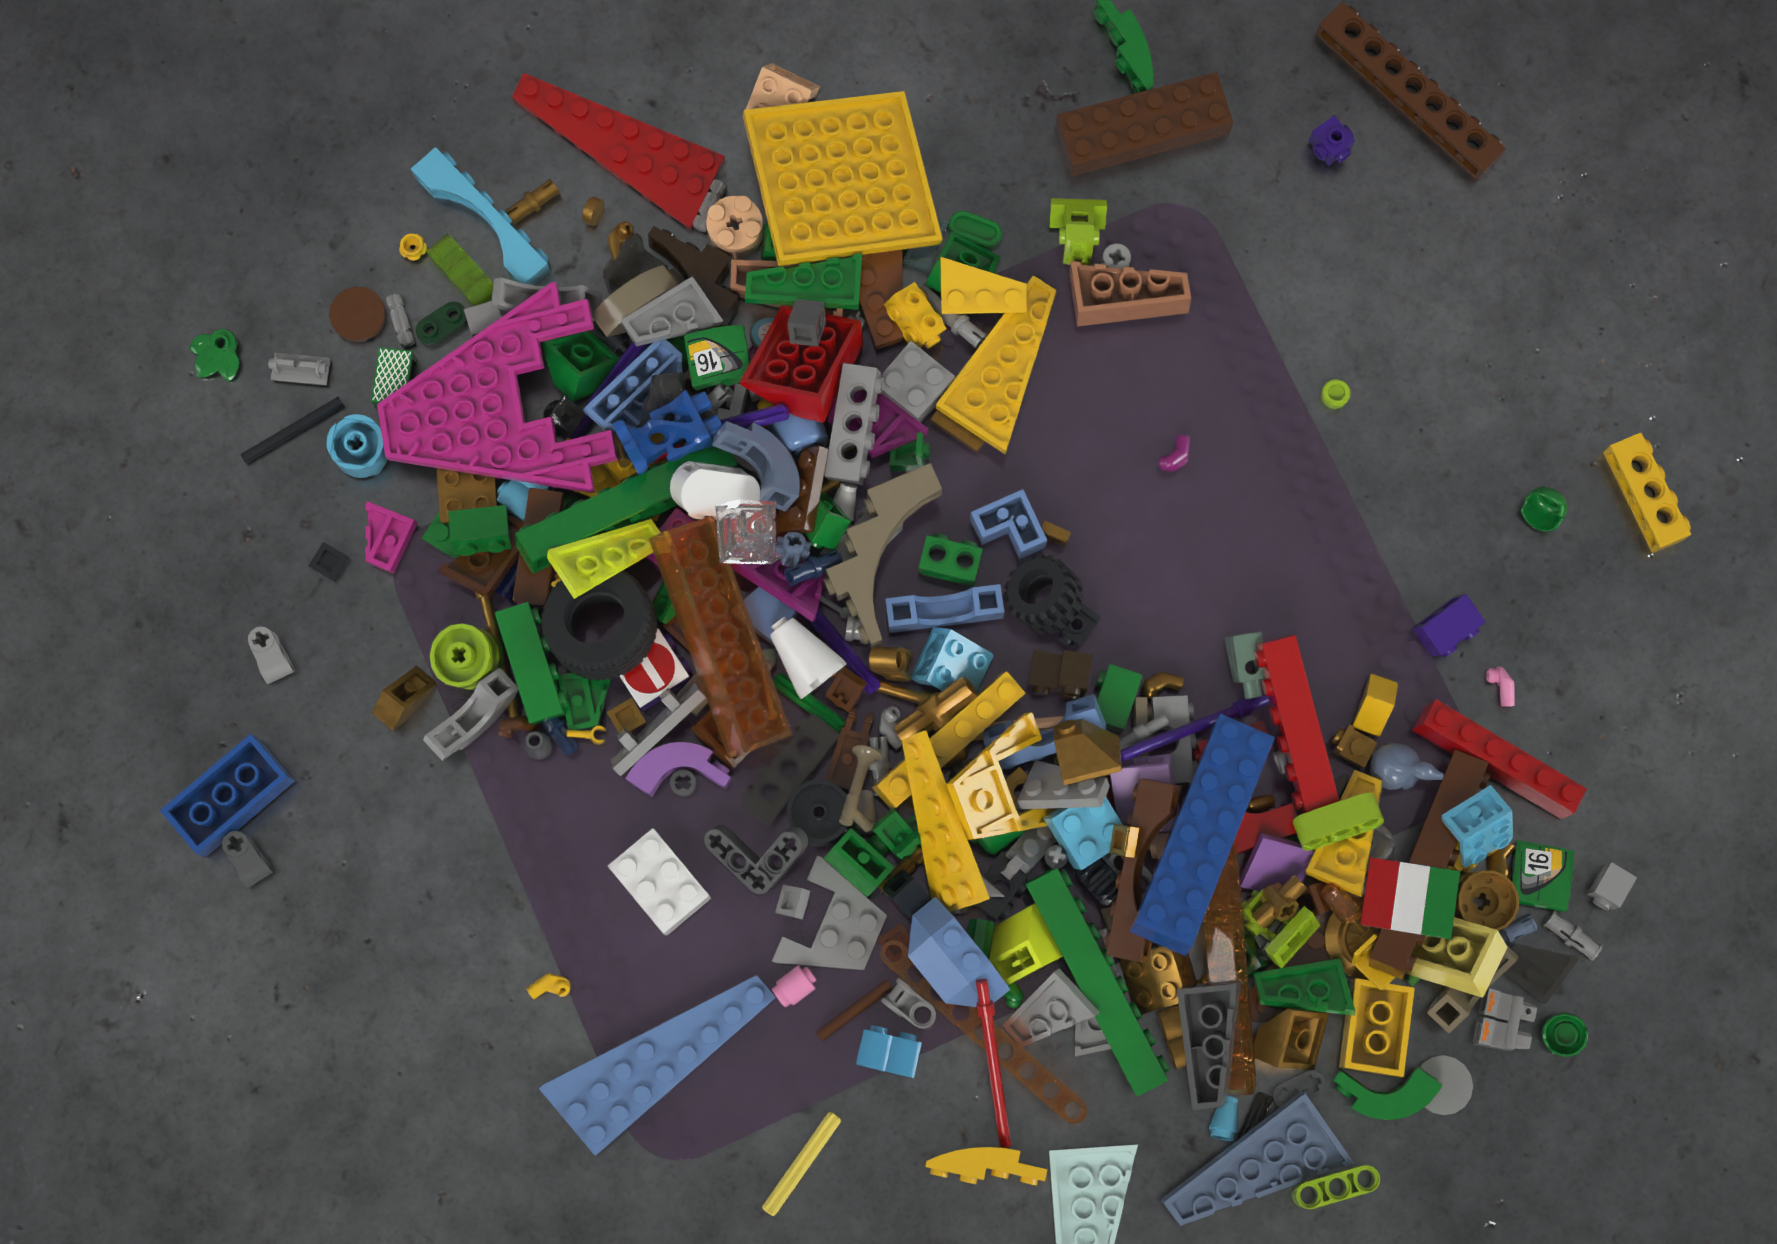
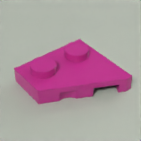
M367 501L365 510L368 512V526L365 527V537L368 543L365 548V561L370 565L394 574L418 522Z

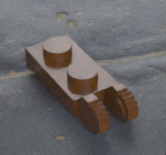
M855 708L849 711L845 726L841 729L826 776L827 781L837 784L846 791H850L858 763L857 756L852 752V748L857 745H868L869 732L875 715L867 714L864 719L862 733L852 731L853 723L857 718V709Z

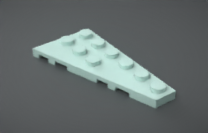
M1138 1144L1048 1151L1056 1244L1115 1243Z

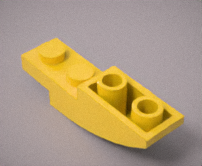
M973 1147L954 1150L926 1160L925 1167L931 1168L930 1174L947 1178L948 1172L959 1174V1181L976 1184L977 1179L984 1180L986 1168L992 1169V1176L1008 1179L1009 1173L1021 1176L1020 1182L1036 1186L1038 1180L1045 1181L1047 1169L1018 1163L1019 1150L998 1147Z

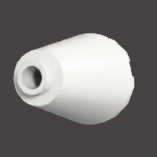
M784 616L771 626L774 632L770 634V637L800 699L807 696L847 664L843 658L794 618L787 620Z

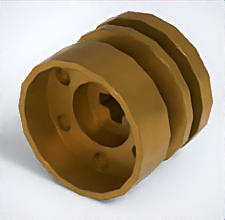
M1485 870L1460 875L1455 918L1498 931L1506 928L1515 919L1519 909V895L1515 885L1506 875L1496 871ZM1478 897V900L1482 901V906L1473 903V899Z

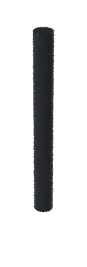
M336 397L241 453L242 459L246 464L342 408L344 404L339 397Z

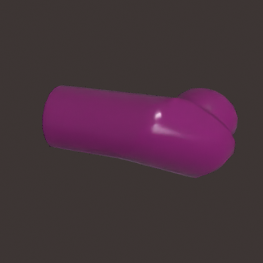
M1178 435L1176 437L1175 451L1167 456L1163 455L1159 459L1161 470L1174 472L1188 462L1189 436Z

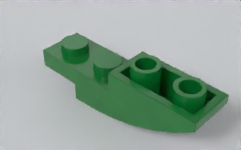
M1096 0L1093 11L1095 18L1101 25L1105 24L1110 31L1111 41L1115 46H1119L1115 57L1117 68L1122 74L1126 73L1130 78V84L1135 93L1153 89V66L1149 47L1132 11L1128 9L1120 14L1111 0Z

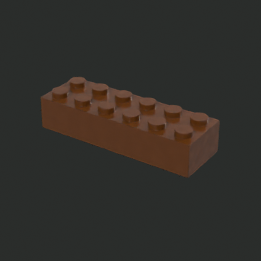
M1218 72L1057 114L1055 127L1070 176L1073 177L1229 135L1233 119Z

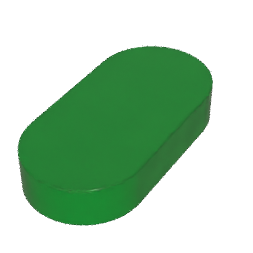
M957 211L949 219V232L953 231L987 250L996 248L1002 240V229L993 220L967 211Z

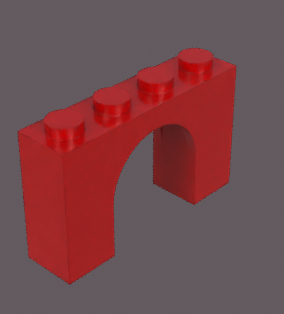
M1263 720L1248 725L1268 734ZM1208 739L1197 742L1196 749L1192 751L1193 759L1197 764ZM1293 803L1264 813L1254 814L1245 812L1231 847L1232 855L1254 849L1260 833L1283 839L1296 835L1293 820L1298 816Z

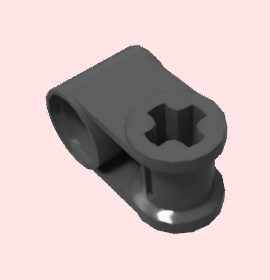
M232 831L224 836L222 848L234 866L236 874L247 888L273 872L270 864L258 850L249 835L239 831ZM234 840L244 841L240 845L241 851L232 849L235 847Z

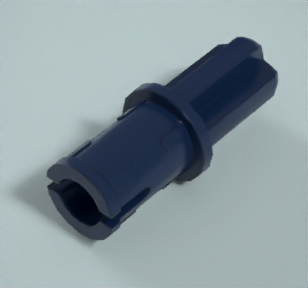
M557 717L541 722L547 731L546 735L554 740L565 756L576 752L579 747L578 743L573 737L566 736L567 724L565 721H560Z

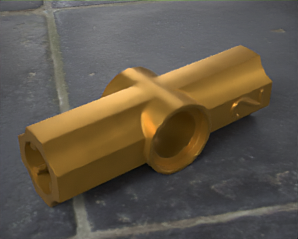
M963 675L940 693H933L921 702L914 712L894 726L897 736L902 741V739L925 730L927 733L933 729L938 730L948 723L957 711L978 697L975 687Z

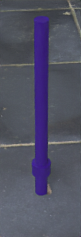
M1265 694L1249 700L1241 699L1234 702L1229 708L1121 749V761L1123 762L1212 727L1220 714L1229 718L1237 717L1239 719L1248 716L1253 710L1268 705L1269 699Z

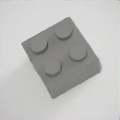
M910 341L882 373L881 376L884 377L882 394L922 423L936 407V403L954 381L955 376Z

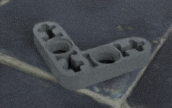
M716 825L709 830L704 837V842L708 850L750 891L760 895L770 890L802 854L808 845V838L802 829L791 827L777 838L761 858L725 825ZM717 835L722 837L720 844L716 841ZM792 837L795 838V846L787 850L785 847L791 842ZM731 845L733 849L727 852L726 850L730 848L729 846ZM735 853H740L744 856L746 860L745 866L737 864L734 858ZM772 854L781 857L783 861L781 868L776 867L772 863ZM753 866L754 869L750 871L751 873L749 874L747 870ZM760 875L764 878L762 884L758 881Z

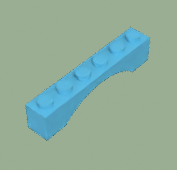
M435 147L411 168L415 179L434 198L448 199L463 204L477 212L490 224L500 239L504 268L513 281L537 285L551 272L547 263L550 259L540 248L536 250L532 248L529 244L531 240L522 229L516 231L510 225L512 223L511 218L502 209L497 211L492 206L494 201L484 190L481 192L477 191L473 186L475 182L466 171L460 173L454 167L457 163L446 151L442 154Z

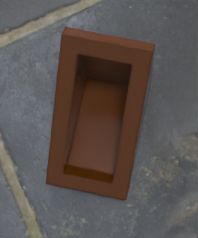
M1323 881L1308 886V889L1296 899V902L1299 904V910L1305 906L1313 912L1314 916L1343 906L1337 888Z

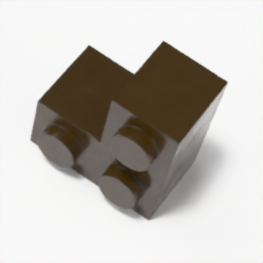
M1033 650L1027 689H1033L1032 693L1040 696H1049L1050 692L1061 694L1062 699L1070 701L1076 700L1078 697L1083 698L1088 689L1093 654L1064 650L1061 655Z

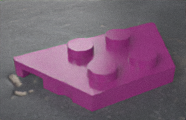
M857 391L854 395V402L862 403L865 401L867 391ZM878 393L876 405H879V417L877 422H873L871 433L875 434L873 449L868 450L870 458L877 457L917 440V432H923L924 437L928 434L927 427L883 394ZM837 398L828 418V426L831 428L833 427ZM853 419L849 424V430L858 431L862 426V419Z
M777 539L769 541L765 545L758 544L748 547V552L735 556L731 552L725 556V565L813 622L815 620L825 573L816 580L810 578L790 586V583H787L784 576V570L788 566L782 565L780 557L774 556Z

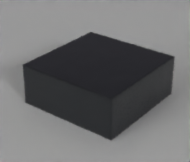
M323 542L308 566L335 582L348 562L349 557Z

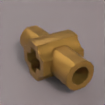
M1293 875L1283 886L1279 882L1269 884L1262 891L1263 894L1260 900L1263 904L1251 916L1264 929L1276 918L1280 922L1290 919L1297 913L1296 910L1299 904L1295 900L1308 888L1296 875Z

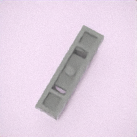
M696 682L688 687L679 697L667 688L660 695L661 701L667 708L638 735L634 736L627 728H624L617 735L619 737L618 740L624 747L610 760L612 768L620 776L706 698L703 689Z

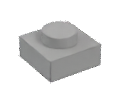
M783 885L775 913L803 920L810 891L799 887Z

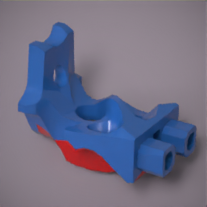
M683 391L669 404L650 412L651 420L641 428H628L623 420L612 424L638 475L644 473L651 463L661 462L666 458L669 462L676 461L689 453L712 447V438L722 426L717 414L704 421L699 416L713 408L706 393L701 392L689 397L687 391ZM668 415H675V419L673 421L664 420V418ZM654 433H661L664 435V440L660 443H654L650 440V437Z

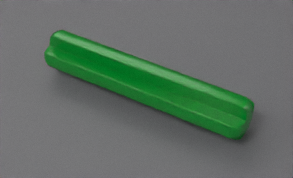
M782 672L775 676L772 684L776 689L836 734L841 732L842 727L844 728L846 723L842 717L810 693L800 699L790 678Z

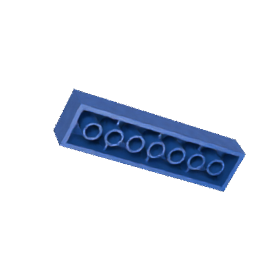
M1219 715L1212 727L1130 929L1131 933L1184 956L1192 948L1271 749L1274 736L1225 715Z

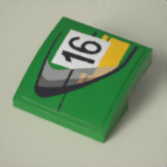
M743 325L711 328L684 335L692 387L696 391L724 383L726 386L740 383L751 362L745 327Z
M1516 840L1510 881L1515 885L1518 892L1519 904L1566 912L1572 884L1574 850Z

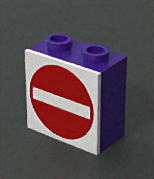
M659 629L655 633L656 639L653 646H651V651L647 653L648 656L646 658H643V662L639 663L636 668H632L631 672L628 671L627 674L620 675L643 712L661 701L660 695L667 688L674 693L685 686L690 680L688 674L692 672L684 657L678 659L672 651L677 646L668 633L662 635Z

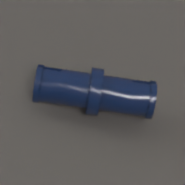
M832 550L819 557L811 556L806 558L805 562L786 568L784 576L787 583H790V586L810 578L816 580L822 577L826 569L842 563L843 559L838 550Z

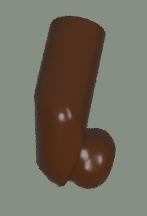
M522 715L504 718L498 723L499 729L497 733L501 737L512 738L514 729L534 732L539 730L540 723L531 725L527 716Z

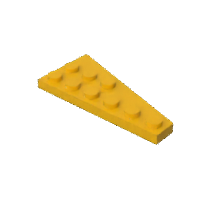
M1034 275L1026 284L1027 312L1004 313L936 403L937 410L1005 455L1056 296L1054 288Z
M925 730L902 739L931 898L936 897L949 912L990 899L927 731Z

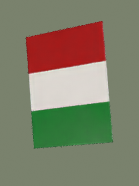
M1370 857L1360 925L1451 939L1460 871Z

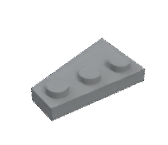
M692 276L621 319V325L635 345L641 346L722 326L724 321Z
M1059 968L1002 1026L1021 1047H1024L1057 1031L1074 1026L1083 1020L1095 1017L1100 1012Z

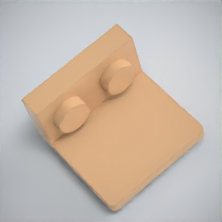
M770 63L762 67L745 110L807 103L810 99L817 96L820 86Z

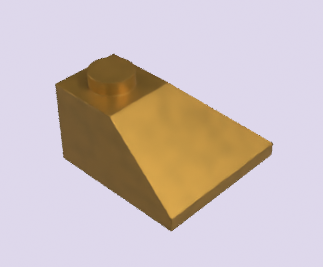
M1084 719L1066 720L1054 726V743L1064 785L1122 771L1119 736Z
M1286 1009L1258 1028L1253 1042L1254 1046L1251 1057L1277 1068L1315 1070L1329 1013Z

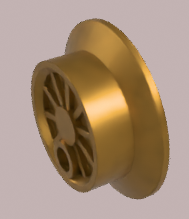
M1358 897L1344 902L1342 907L1335 909L1331 914L1324 933L1325 948L1330 960L1341 958L1346 975L1357 979L1369 980L1352 964L1354 953L1374 934L1379 936L1382 928L1360 925L1364 897Z

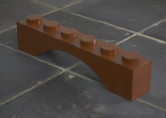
M1140 778L1139 784L1136 783L1134 786L1132 799L1135 801L1133 813H1130L1127 826L1139 828L1134 858L1121 856L1124 864L1122 871L1118 873L1116 878V889L1119 890L1117 901H1113L1110 910V917L1113 918L1111 930L1107 931L1105 937L1106 955L1139 963L1149 961L1152 941L1131 933L1130 929L1142 902L1141 878L1147 852L1154 838L1164 825L1176 816L1182 787L1180 785Z

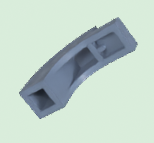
M728 421L721 426L713 436L712 446L740 456L748 461L757 471L761 481L760 502L786 511L799 497L800 489L798 469L787 448L771 432L755 423H752L748 429Z

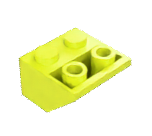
M1036 903L994 926L989 961L1007 985L1063 957Z

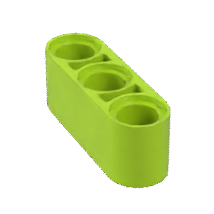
M1370 792L1299 815L1293 820L1301 847L1306 851L1315 850L1371 831L1384 823L1376 798Z
M1356 1165L1301 1181V1183L1294 1186L1292 1199L1299 1207L1315 1209L1376 1190L1380 1183V1175L1372 1166ZM1363 1170L1368 1171L1371 1175V1181L1366 1187L1359 1185L1357 1179L1358 1174ZM1335 1178H1338L1343 1185L1342 1191L1338 1195H1333L1329 1190V1184ZM1309 1186L1314 1191V1199L1312 1202L1305 1204L1301 1200L1300 1193L1303 1188Z

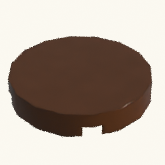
M355 286L343 290L335 297L330 305L329 318L332 327L340 337L349 342L362 343L381 332L386 323L387 312L383 301L376 292L366 287Z

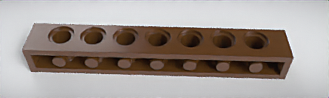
M1342 1L1320 23L1316 35L1477 181L1500 159L1506 150L1502 141L1496 135H1490L1476 117L1469 116L1456 99L1449 98L1435 80L1428 79L1415 62L1408 61L1394 43H1388L1374 25L1367 24L1354 7L1347 6ZM1352 31L1357 37H1349L1345 32ZM1372 49L1377 55L1371 56L1365 50ZM1386 68H1394L1397 74H1390ZM1406 86H1414L1418 92L1412 93L1407 90ZM1426 104L1435 105L1438 111L1429 110ZM1447 122L1455 123L1458 129L1453 130L1449 128ZM1467 141L1476 142L1479 148L1470 147Z

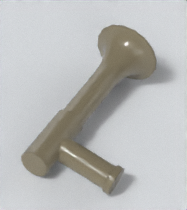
M857 745L852 748V752L857 756V768L839 822L842 825L851 826L854 821L864 832H868L872 829L874 823L857 809L869 766L872 762L879 761L882 756L879 751L872 747Z

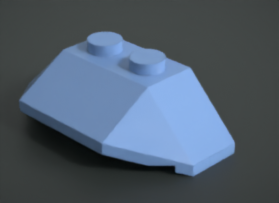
M666 339L653 342L599 393L583 411L603 430L615 431L612 424L623 420L628 428L643 427L651 420L650 412L669 404L682 393V354Z
M936 897L912 915L908 957L946 1004L976 1007V1003L979 1002L976 980L979 979L988 980L990 1000L994 1001V1003L1010 990L992 963Z

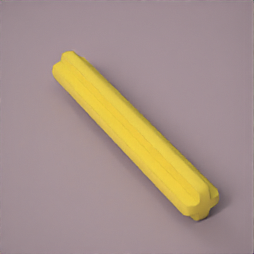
M827 1113L763 1204V1210L771 1216L777 1214L841 1123V1119L834 1113Z

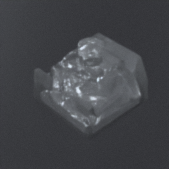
M736 500L715 506L720 563L773 564L782 558V553L776 552V522L774 520L776 516V501Z

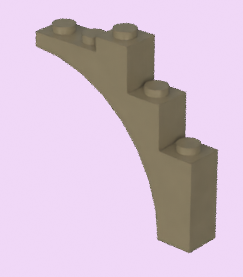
M931 463L867 490L868 499L864 500L869 515H875L876 517L847 529L848 538L844 540L849 555L855 554L856 557L826 569L828 578L823 579L829 595L835 594L838 601L849 597V600L845 601L852 617L857 615L861 626L857 627L863 643L869 642L871 649L882 645V637L875 619L873 603L874 578L880 558L890 538L902 523L921 506L942 495V487Z

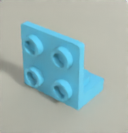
M933 627L911 674V679L919 684L932 685L942 691L964 675L970 680L977 692L994 655L951 629Z
M1491 785L1442 815V822L1460 842V858L1464 868L1471 864L1476 865L1482 862L1487 854L1495 849H1503L1513 838L1512 809Z

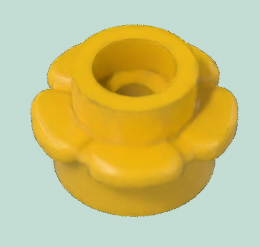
M418 234L405 235L400 241V254L404 258L408 257L411 261L420 259L421 255H424L427 250L423 237ZM415 245V249L412 250L411 246Z

